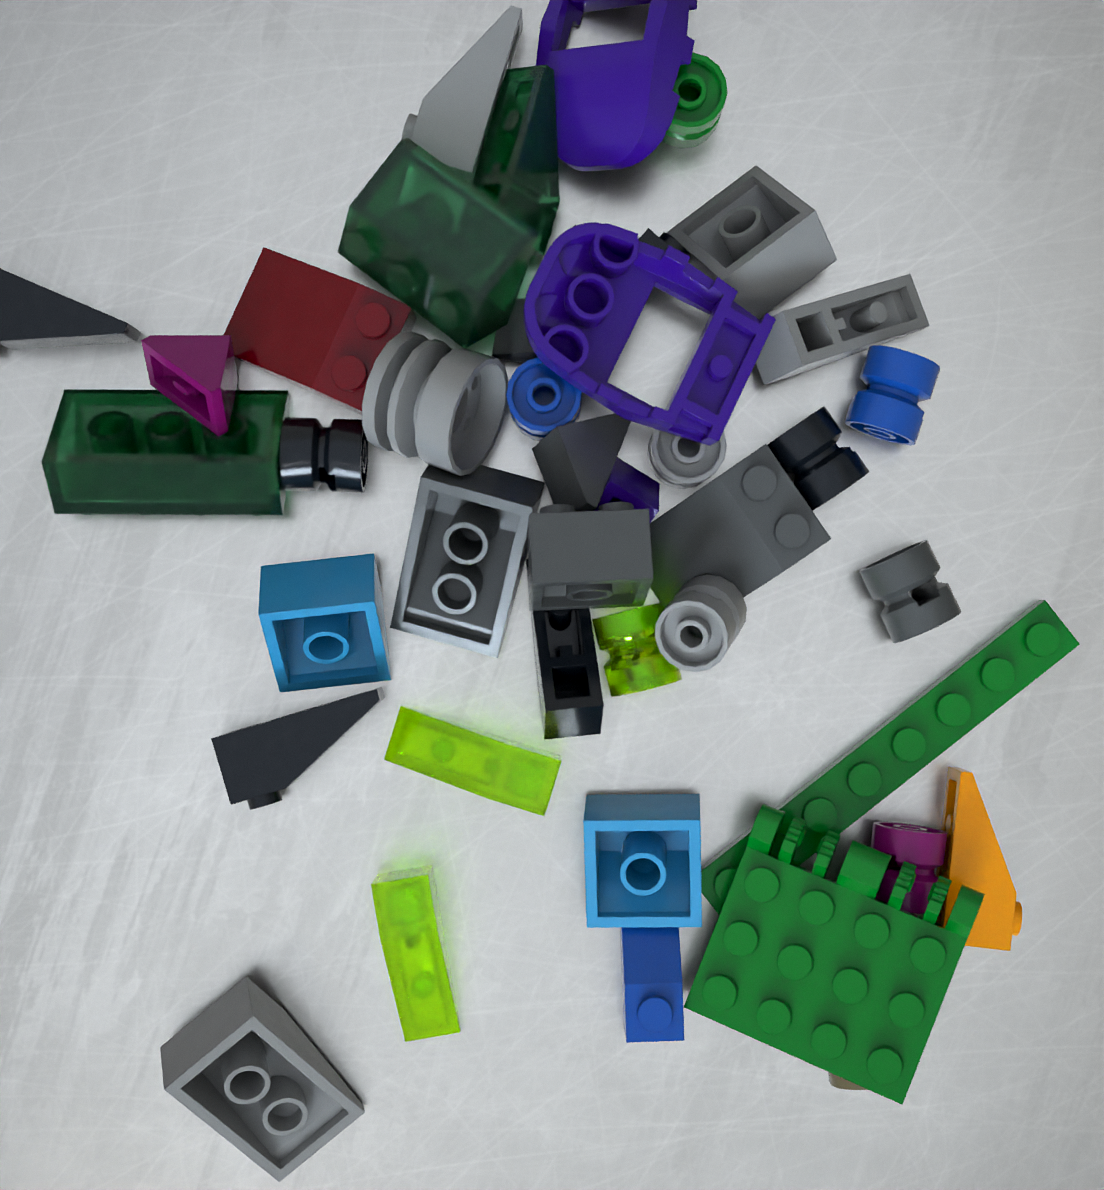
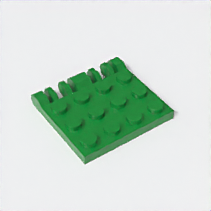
M763 804L752 827L746 849L684 1008L903 1105L985 894L961 885L946 926L936 924L952 880L939 875L938 880L933 882L927 897L929 903L923 918L901 909L906 893L911 891L915 881L917 866L904 861L888 903L881 901L876 896L889 866L891 855L853 840L837 881L826 878V874L841 835L828 830L819 843L813 869L809 871L792 863L796 851L801 846L805 837L807 821L794 816L780 848L779 855L776 857L771 855V852L781 829L785 812Z

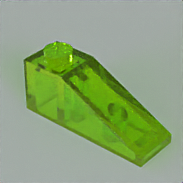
M405 706L400 707L384 758L386 761L490 800L545 816L562 762L561 755Z
M433 865L377 874L371 883L381 945L405 1042L461 1032Z

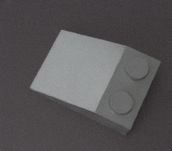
M247 976L160 1047L164 1090L278 1182L283 1180L365 1113L363 1104L287 1012Z

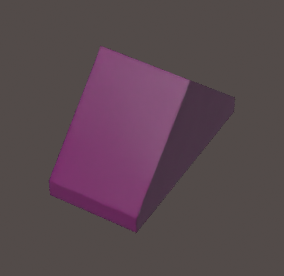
M150 335L141 340L150 385L217 436L228 432L238 383L231 335Z

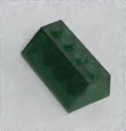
M64 389L41 461L54 513L82 515H283L287 491H284L281 485L279 453L283 420L285 417H289L288 390H236L229 430L225 434L217 436L158 390Z

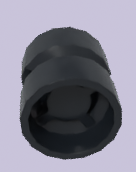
M825 406L767 444L785 472H793L796 478L793 483L812 511L869 473V470L856 451H852L850 447L837 446L836 442H838L842 431Z
M285 417L281 429L279 453L282 489L284 491L316 492L321 484H327L332 492L364 493L368 474V441L362 427V420L333 419L328 427H323L317 418Z

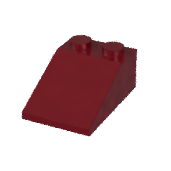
M263 247L224 335H231L235 358L362 415V402L366 383L375 360L392 338L400 332L412 331L417 317L411 306L365 285Z

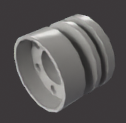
M400 332L385 345L375 360L366 383L362 402V427L367 441L377 448L386 451L394 450L399 455L407 458L419 456L426 464L459 476L471 474L486 459L495 444L503 424L508 402L506 397L508 377L505 365L498 358L466 348L452 350L444 341L437 339L429 340L424 335L415 332Z

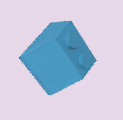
M374 553L261 566L258 615L280 692L391 680L383 595Z
M700 794L586 795L583 828L587 928L702 927Z

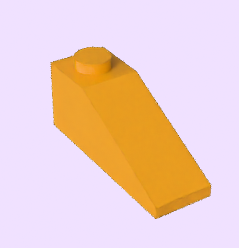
M948 766L941 830L948 833L944 864L937 868L936 876L939 877L940 875L952 880L936 924L946 926L961 885L967 886L985 895L965 946L1010 951L1012 935L1017 936L1022 925L1021 903L1016 901V890L973 773L958 767Z

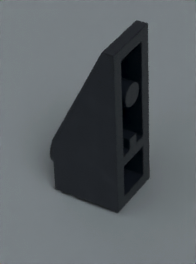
M0 269V345L15 350L132 343L138 341L141 332L129 323Z
M526 559L527 581L529 591L528 559ZM590 609L530 611L544 740L601 734L604 703Z
M379 687L211 738L230 804L247 800L249 809L252 810L283 800L280 790L286 789L295 783L385 698L383 688Z

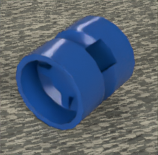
M882 345L870 346L860 373L861 380L868 388L858 391L857 395L852 398L844 421L845 424L854 430L878 439L902 445H915L924 411L917 403L931 399L940 372V366L923 356L909 351Z
M539 358L527 360L516 368L508 381L506 397L512 421L521 433L533 440L541 441L557 426L578 421L582 404V392L548 368Z

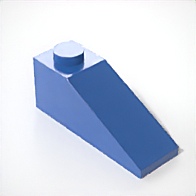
M620 927L623 1024L626 1043L684 1041L679 927Z

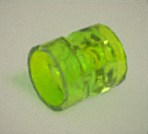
M663 602L592 619L599 649L610 655L609 661L604 665V670L611 697L636 693L682 680L680 669L665 659L660 653L655 640V625L664 610Z

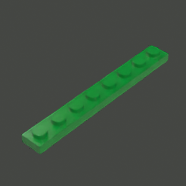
M1038 600L778 805L776 809L784 811L785 817L771 855L778 857L791 821L796 816L807 821L805 837L792 861L793 864L800 866L817 852L819 843L828 830L837 834L843 832L1079 646V642L1046 600ZM752 827L701 866L702 894L719 915L746 849Z

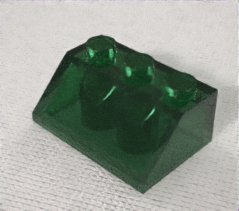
M406 138L397 144L349 206L338 253L466 349L508 324L540 233L415 142Z

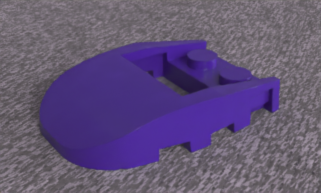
M697 0L549 1L541 21L535 70V112L538 127L544 141L552 152L569 167L579 171L627 168L645 159L661 143L672 123L680 98L673 91L680 65L691 63L695 40L687 36L689 10L697 9ZM650 4L643 40L565 49L571 27L580 25L583 13Z
M590 222L579 224L560 234L550 245L529 285L524 301L523 317L525 332L537 357L564 380L625 420L708 446L718 442L776 319L768 313L760 320L734 302L738 293L737 290L719 277L713 280L688 263L690 256L670 245L665 250L639 241L637 233L608 223ZM653 287L710 314L665 410L656 406L653 407L607 382Z

